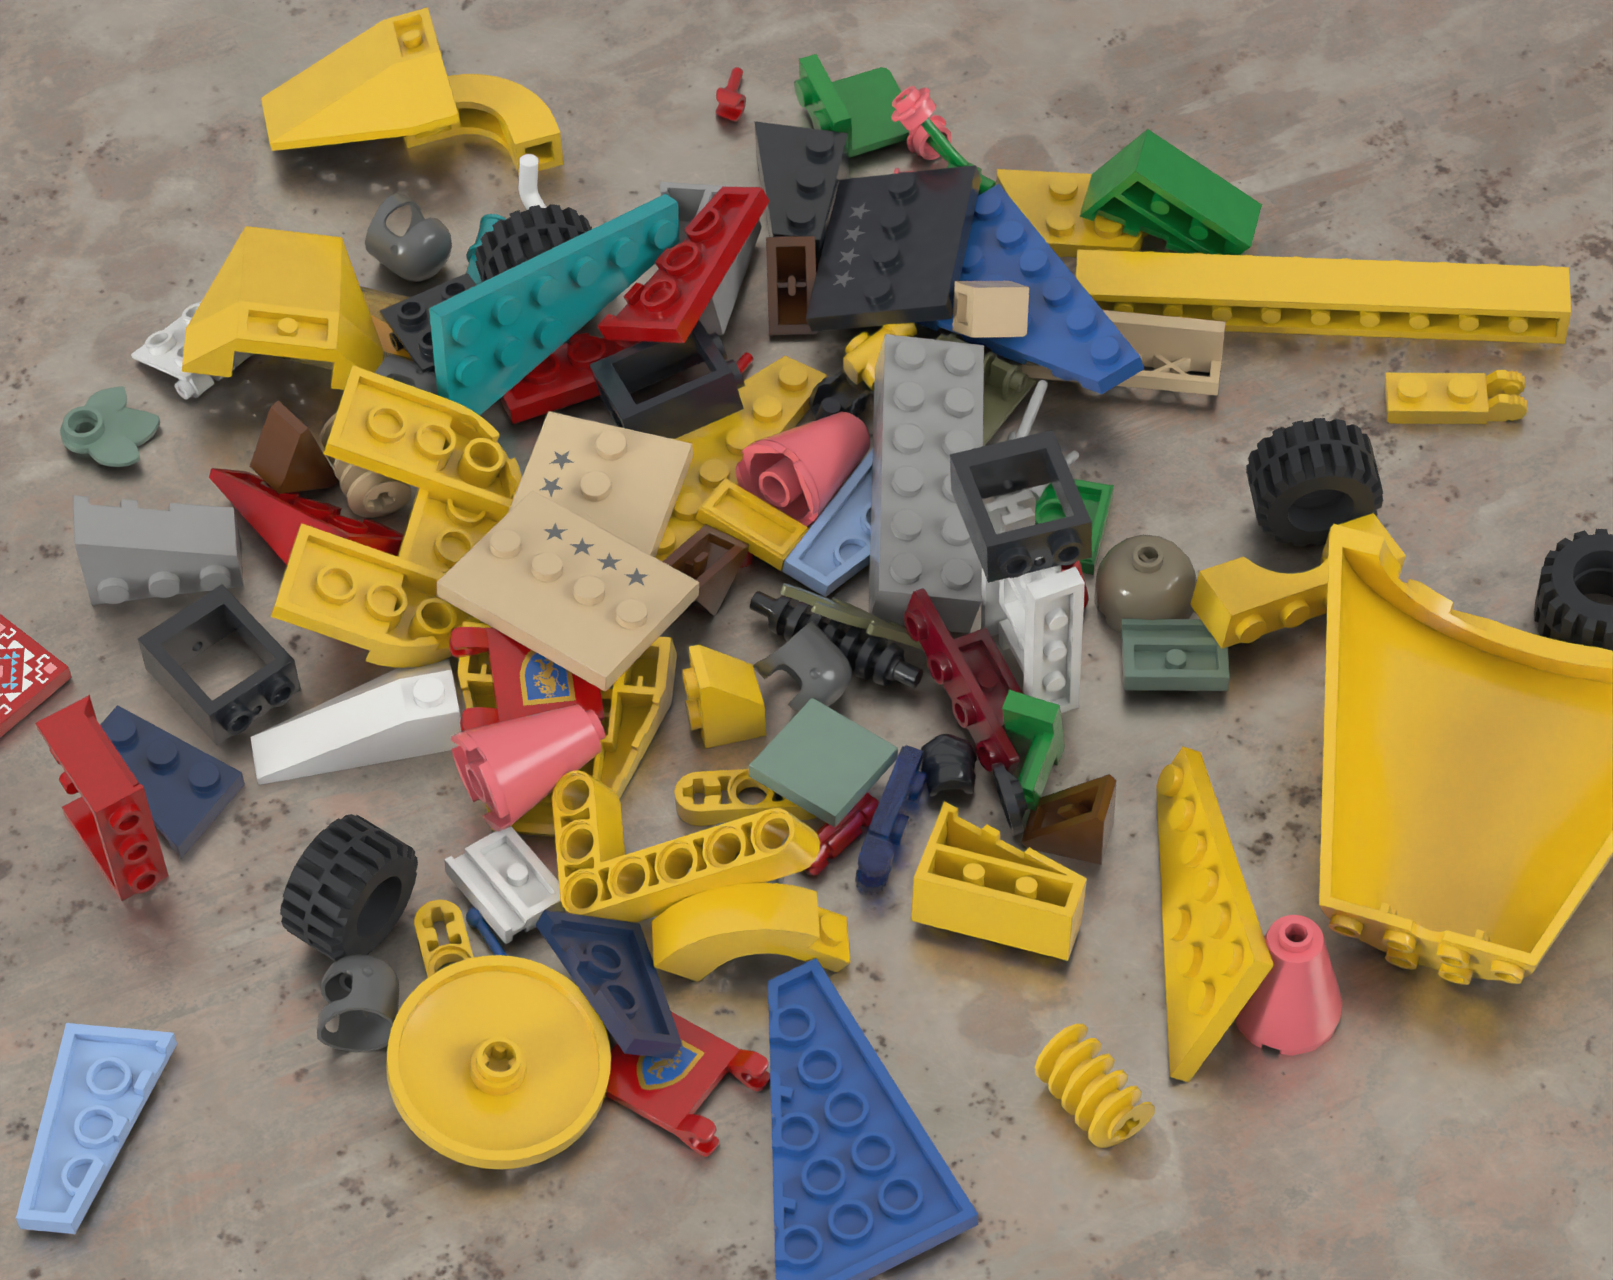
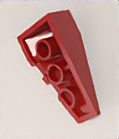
M211 468L209 475L211 481L286 565L288 564L301 523L398 556L404 534L371 519H364L362 523L349 517L340 516L342 508L329 503L298 498L299 492L278 494L260 476L247 471Z

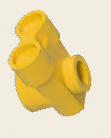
M914 323L883 325V328L872 336L868 332H863L853 338L845 348L847 355L843 357V369L847 376L856 385L864 381L874 391L875 366L885 334L913 337L917 334Z

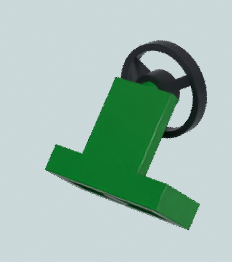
M1009 690L1002 707L1005 731L1016 752L1027 757L1018 779L1006 771L1002 762L992 764L991 769L1007 823L1012 835L1016 836L1024 833L1022 818L1026 810L1036 811L1053 764H1059L1065 744L1060 705Z

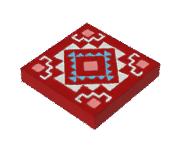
M0 614L1 738L70 680L72 676L66 664Z

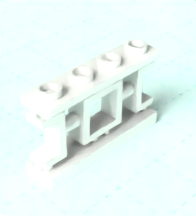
M1025 490L1013 495H1002L993 502L985 504L996 534L1035 525L1036 498L1031 490ZM1061 565L1026 573L1020 577L1006 578L989 583L982 569L981 629L986 627L991 636L999 634V645L1002 650L1011 649L1024 673L1023 693L1060 705L1061 713L1078 708L1085 582L1077 568L1073 567L1061 572Z

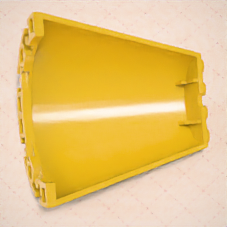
M1333 524L1329 534L1319 906L1330 919L1328 927L1331 930L1347 937L1357 938L1386 952L1385 959L1395 966L1405 969H1416L1419 964L1439 970L1438 975L1440 977L1462 985L1470 984L1471 978L1502 980L1508 983L1520 984L1523 978L1530 976L1537 968L1613 857V651L1546 638L1488 618L1453 610V601L1435 592L1422 582L1409 579L1408 583H1405L1398 578L1401 564L1391 553L1384 536Z

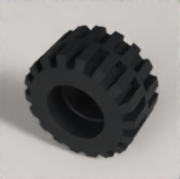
M550 204L546 208H541L540 205L530 206L529 210L523 212L517 210L510 213L508 219L497 221L492 225L494 230L485 232L480 239L482 245L476 249L477 261L475 262L481 281L484 282L591 230L592 227L584 215L578 216L577 210L570 207L561 210L560 205Z
M1314 418L1313 421L1303 422V420L1293 422L1292 426L1287 428L1280 427L1272 432L1273 435L1271 437H1265L1257 443L1258 449L1251 451L1248 457L1249 464L1246 465V473L1258 525L1262 526L1263 532L1268 537L1275 536V540L1280 543L1293 542L1294 546L1303 547L1307 544H1315V546L1325 545L1333 524L1339 525L1372 513L1377 516V509L1382 508L1384 501L1382 494L1384 493L1371 441L1368 435L1362 434L1361 428L1355 424L1346 426L1344 420L1334 419L1326 421L1325 418Z
M1596 529L1593 535H1588L1585 530L1574 533L1573 541L1567 538L1562 539L1557 543L1556 550H1550L1545 557L1534 608V621L1539 622L1537 631L1540 636L1613 651V605L1600 604L1584 596L1587 594H1603L1613 597V535L1608 534L1607 529Z
M349 814L345 815L342 819H336L325 830L323 829L308 845L289 877L280 908L283 927L287 929V932L334 961L355 954H370L392 931L408 904L417 877L418 858L415 856V850L359 815Z

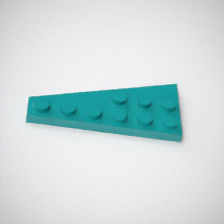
M663 194L430 307L437 395L457 402L478 415L485 412L656 264L655 261L667 248L671 249L680 243L678 201L667 194Z

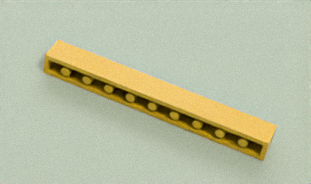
M1077 249L1076 279L1102 310L1226 322L1225 331L1565 344L1571 316L1569 267Z

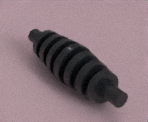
M757 591L751 599L750 609L767 617L768 629L778 636L784 634V639L787 642L808 623L814 621L846 656L856 677L868 680L873 676L874 683L888 686L892 681L897 680L913 689L919 685L923 677L922 669L905 662L904 649L895 643L888 645L886 638L867 634V629L848 625L811 611L813 606L783 595L775 599L761 591Z

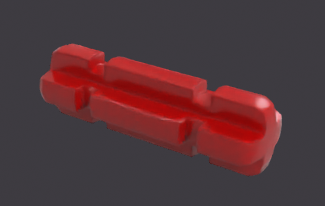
M867 792L836 827L825 823L816 832L820 840L818 856L811 866L803 871L809 876L819 874L829 864L826 860L827 858L834 859L863 832L860 828L861 826L868 827L880 816L879 801Z

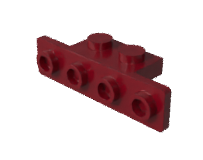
M921 588L913 591L904 615L908 634L915 642L919 641L928 657L930 673L938 684H943L950 696L953 713L961 727H967L976 743L978 759L983 768L988 772H992L991 765L1002 762L1006 771L1014 775L1020 759L1005 733L1002 707L1009 690L1024 693L986 627L953 639L926 590Z

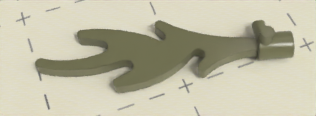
M784 583L782 586L781 595L813 606L811 611L848 625L867 629L866 633L869 635L894 640L923 650L919 641L915 642L908 634L906 628L893 621H890L888 624L875 615L835 597L831 601ZM928 658L924 664L927 668H929Z

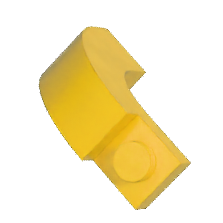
M484 74L447 76L460 122L451 124L440 132H423L404 136L408 148L462 134H477L492 138L507 149L518 176L520 157L525 154H532L538 158V171L564 165L561 133L548 106L526 87L497 76Z
M744 883L718 887L689 896L673 904L652 920L654 967L697 982L727 961L752 954H780L805 962L817 958L822 968L837 973L851 963L847 916L818 907L817 891L804 887L780 883Z

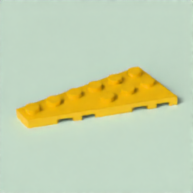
M783 356L744 380L745 386L738 389L744 409L674 439L692 443L694 455L655 558L664 561L704 526L703 523L696 520L698 508L725 478L738 485L735 473L736 464L743 459L744 453L741 452L745 447L757 440L795 428L810 409L809 400L812 390L822 379L827 378V374L788 356Z
M1182 746L1171 764L1166 765L1162 769L1156 784L1169 1069L1171 1078L1189 1083L1274 965L1202 754L1199 751Z

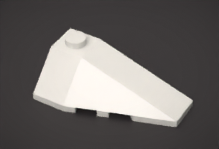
M449 659L420 667L396 668L251 736L258 785L444 752L459 746L451 741V736L461 732V718Z

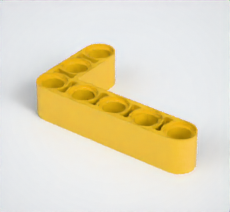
M576 770L563 775L553 789L552 806L560 899L563 907L570 914L636 923L658 916L673 904L706 890L734 884L765 883L801 872L811 866L820 850L818 834L811 827L786 810L773 808L625 855L621 803L618 795L611 788L589 774ZM788 836L787 841L783 844L784 839Z

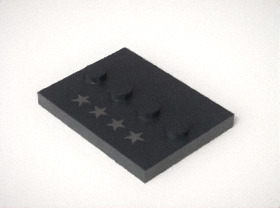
M977 166L840 179L806 315L811 331L952 319L955 281H960L981 183Z

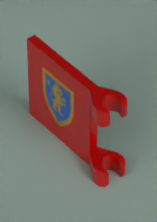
M458 627L452 630L449 640L452 656L467 657L488 651L496 708L474 707L465 709L460 720L461 731L572 705H580L585 712L593 710L600 721L604 720L601 690L595 685L493 627Z
M671 1012L682 1042V1046L675 1057L667 1059L626 1054L617 1043L610 1051L611 1066L605 1096L673 1133L696 1153L706 1157L711 1155L720 1143L718 1137L714 1136L717 1128L710 1119L701 1115H695L694 1113L728 1071L751 1090L756 1092L763 1090L770 1082V1073L766 1071L769 1063L763 1055L755 1051L739 1049Z

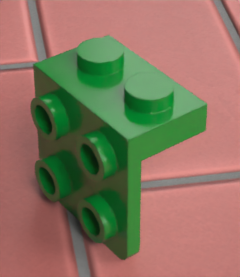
M817 54L799 59L800 79L794 81V88L800 105L807 109L814 129L848 133L849 157L907 140L909 130H906L899 120L894 122L891 118L896 110L892 102L902 91L889 69L879 67L832 82Z

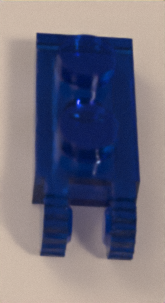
M908 745L902 746L871 821L868 833L861 847V852L859 853L858 870H856L855 876L856 887H859L860 891H864L865 894H878L879 891H883V887H886V883L889 880L892 871L891 863L895 853L892 844L901 847L910 822V816L904 815L909 801L918 804L926 784L928 774L920 771L923 750Z

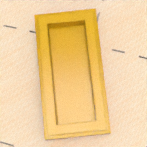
M727 478L702 503L696 515V520L704 525L707 524L748 543V551L780 571L784 566L785 559L809 530L805 525Z

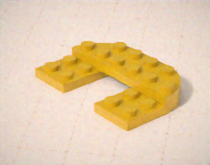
M353 365L323 454L418 487L398 556L301 523L270 617L366 649L368 654L365 661L381 666L395 668L420 667L451 657L449 640L452 630L463 627V622H484L438 597L437 581L508 514L522 479L516 458L509 459L506 452L497 442L500 437L499 432L480 415L457 402Z

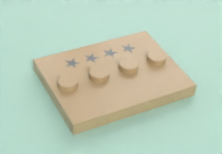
M548 411L509 512L533 490L647 554L656 557L694 455L692 443Z
M532 490L437 581V596L606 692L699 596V582Z

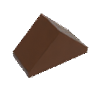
M815 236L766 237L769 335L818 334V331H811L806 320L816 278Z
M280 401L274 403L270 407L250 467L278 494L331 488L336 485L339 480L309 428Z
M705 524L662 562L699 582V596L690 605L715 616L748 553L749 544Z
M1108 774L1041 797L1036 811H1030L1021 843L1033 850L1102 865L1114 824L1117 780Z

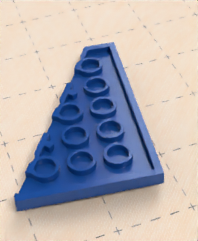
M997 184L977 197L960 281H1012L1029 287L1027 334L1024 337L972 338L952 331L953 314L952 319L915 323L935 331L940 327L962 335L964 342L984 345L991 349L993 353L1025 365L1027 361L1051 369L1053 376L1065 381H1077L1083 388L1099 394L1107 392L1144 370L1140 355L1004 189Z
M817 958L768 980L776 1280H868L977 1226V1211Z

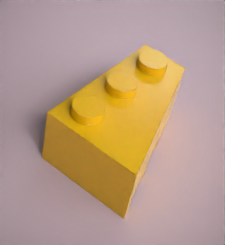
M944 801L914 875L911 921L1068 961L1082 923L1087 878L1030 847L1025 852L1001 840V832L987 824L982 829L958 816V808Z

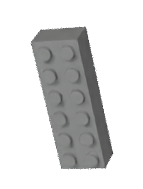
M889 334L884 336L875 366L869 613L888 624L890 621H893L901 626H905L904 615L913 591L921 588L926 590L946 628L952 632L970 633L982 602V566L951 491L950 454L983 447L984 345Z

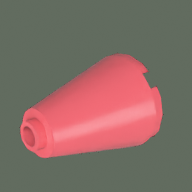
M839 412L757 440L745 447L741 452L744 453L743 459L736 464L735 473L738 486L806 527H810L870 449L869 432L862 420L850 413Z
M572 705L461 731L451 736V741L459 745L451 750L459 775L473 802L480 799L483 803L487 804L490 812L482 815V817L494 831L500 832L510 827L548 796L563 775L570 771L579 770L601 752L600 740L605 738V732L598 716L593 710L585 712L580 705Z
M1287 915L1277 919L1264 936L1274 966L1237 1015L1235 1022L1237 1028L1250 1043L1261 1049L1262 1044L1280 1049L1279 1054L1293 1056L1312 1052L1330 1040L1341 1018L1342 997L1320 927L1313 920L1305 916Z

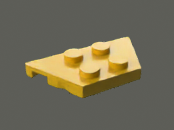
M997 169L996 185L999 184L1058 257L1077 258V249L1138 252L1142 247L1143 238L1148 235L1142 231H1139L1137 237L1123 233V224L1096 215L1094 221L1080 217L1092 174Z

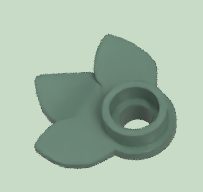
M112 387L94 393L89 397L85 406L69 411L64 417L60 428V435L66 448L76 453H89L99 464L113 467L129 466L140 460L137 446L144 444L152 438L160 425V418L146 411L126 407L127 394L125 387Z

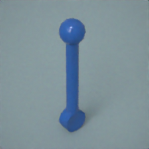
M475 907L469 909L465 917L468 925L478 929L494 955L507 956L479 910Z

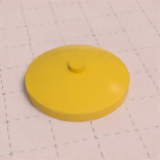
M503 955L480 956L462 960L442 968L425 979L411 992L398 1011L390 1031L386 1061L387 1080L391 1096L399 1114L415 1135L430 1148L443 1156L469 1166L485 1169H514L530 1166L559 1154L577 1141L589 1128L597 1116L606 1094L610 1075L611 1054L604 1023L580 988L566 976L546 965L525 958Z

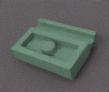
M1122 619L1121 638L1124 690L1228 691L1230 681L1228 647L1221 649L1201 619Z

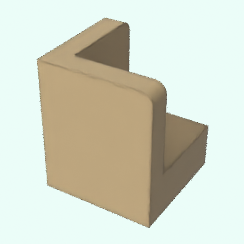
M955 281L952 331L972 338L1024 337L1027 334L1029 287L1012 281Z

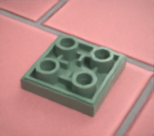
M811 698L749 764V777L831 826L836 827L897 760L898 747Z

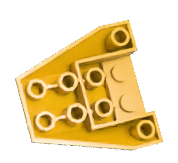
M428 7L380 21L261 97L272 151L410 136L423 132L436 133L446 129L451 124L460 122Z
M245 226L186 327L182 372L232 377L234 352L236 351L333 362L332 389L344 390L353 365L375 373L383 362L384 350L343 238Z

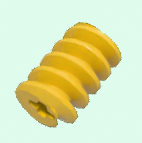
M1073 1024L1056 1034L1044 1047L1035 1064V1074L1043 1083H1048L1049 1091L1056 1099H1062V1107L1070 1115H1075V1123L1083 1131H1088L1089 1139L1096 1147L1107 1148L1115 1146L1139 1132L1153 1117L1155 1107L1150 1101L1136 1106L1141 1098L1142 1091L1136 1085L1123 1089L1128 1081L1126 1072L1121 1069L1109 1073L1114 1067L1115 1059L1109 1053L1096 1057L1101 1050L1102 1044L1096 1038H1088L1083 1041L1088 1033V1028L1084 1024Z

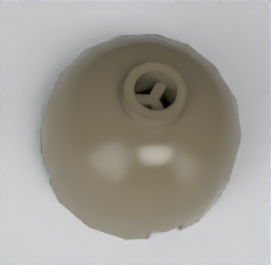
M1142 534L1129 537L1112 547L1099 564L1096 575L1094 602L1097 610L1100 608V611L1106 616V623L1113 630L1120 633L1122 619H1189L1194 612L1190 603L1197 582L1196 573L1190 558L1174 542L1154 535Z

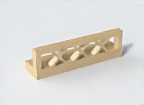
M1103 310L1140 355L1143 366L1155 368L1153 371L1142 370L1117 386L1218 396L1226 322ZM1027 361L1025 365L1021 364L1022 372L1027 374L1029 378L1065 381L1053 376L1051 369ZM1185 372H1209L1210 377L1188 375Z

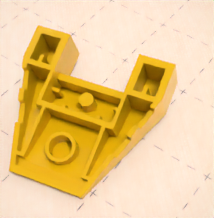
M463 622V627L492 628L486 623ZM659 636L613 683V689H608L606 692L600 689L605 717L600 722L605 732V738L600 740L601 752L579 770L611 788L618 795L619 799L672 704L677 652L671 637ZM488 651L472 656L459 657L457 672L466 709L474 707L496 708ZM553 791L511 825L518 834L555 837L552 806ZM486 804V809H487V813H488V812H490V809L488 808V806H487V804Z

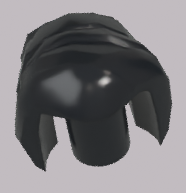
M841 370L834 376L822 379L814 387L809 405L815 421L839 412H847L858 417L859 413L863 412L870 404V400L874 398V395L868 390L862 393L849 384L847 374Z
M941 734L921 747L919 765L921 774L927 783L929 796H936L939 791L947 789H963L966 794L974 793L973 789L976 779L974 768L977 756L972 745L966 739L952 734Z

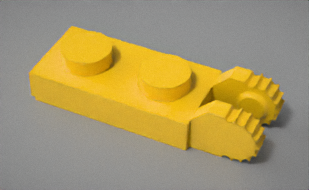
M1495 370L1487 376L1485 373L1385 374L1386 418L1389 424H1487V421H1518V419H1523V416H1526V413H1528L1527 400H1524V397H1520V393L1524 392L1526 388L1525 376H1522V373H1518V371Z

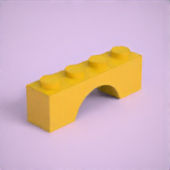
M1374 513L1339 524L1384 536L1391 553L1401 564L1399 578L1406 555ZM1329 534L1321 556V565L1303 573L1287 574L1270 571L1256 565L1244 556L1199 571L1190 605L1221 649L1241 642H1253L1264 634L1284 627L1294 628L1308 619L1327 613Z

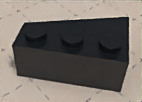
M755 121L758 171L761 186L770 201L765 209L769 237L815 236L817 274L839 180L847 179L849 174L848 133Z

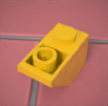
M702 645L689 646L690 668L682 670L684 687L688 698L685 700V709L691 731L700 729L705 749L767 736L765 705L753 664Z

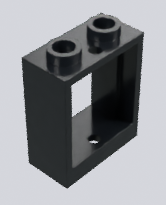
M700 320L696 323L685 343L642 341L589 364L601 400L617 427L676 439L744 409L738 389L745 386L741 372L734 359L725 361L727 354L720 337L716 332L708 334ZM702 362H705L711 372L637 405L630 395L635 391Z
M1053 430L950 454L951 491L988 583L1006 578H1016L1026 573L1059 565H1070L1080 560L1092 558V521ZM1052 483L1065 513V518L999 534L995 533L982 499Z
M223 584L138 638L145 669L216 746L230 736L242 733L253 721L274 707L286 704L295 693L301 690L295 660ZM236 631L267 665L212 701L180 666Z

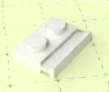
M512 826L500 832L495 831L465 848L464 854L455 859L452 856L445 859V873L471 904L479 910L482 917L505 944L512 941V936L522 930L528 932L537 927L536 923L544 910L556 912L566 910L560 899L559 881Z

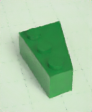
M1146 129L1091 175L1080 217L1094 221L1096 215L1123 224V233L1137 237L1139 231L1164 239L1167 241L1165 248L1178 253L1241 255L1252 245L1262 204L1149 129Z

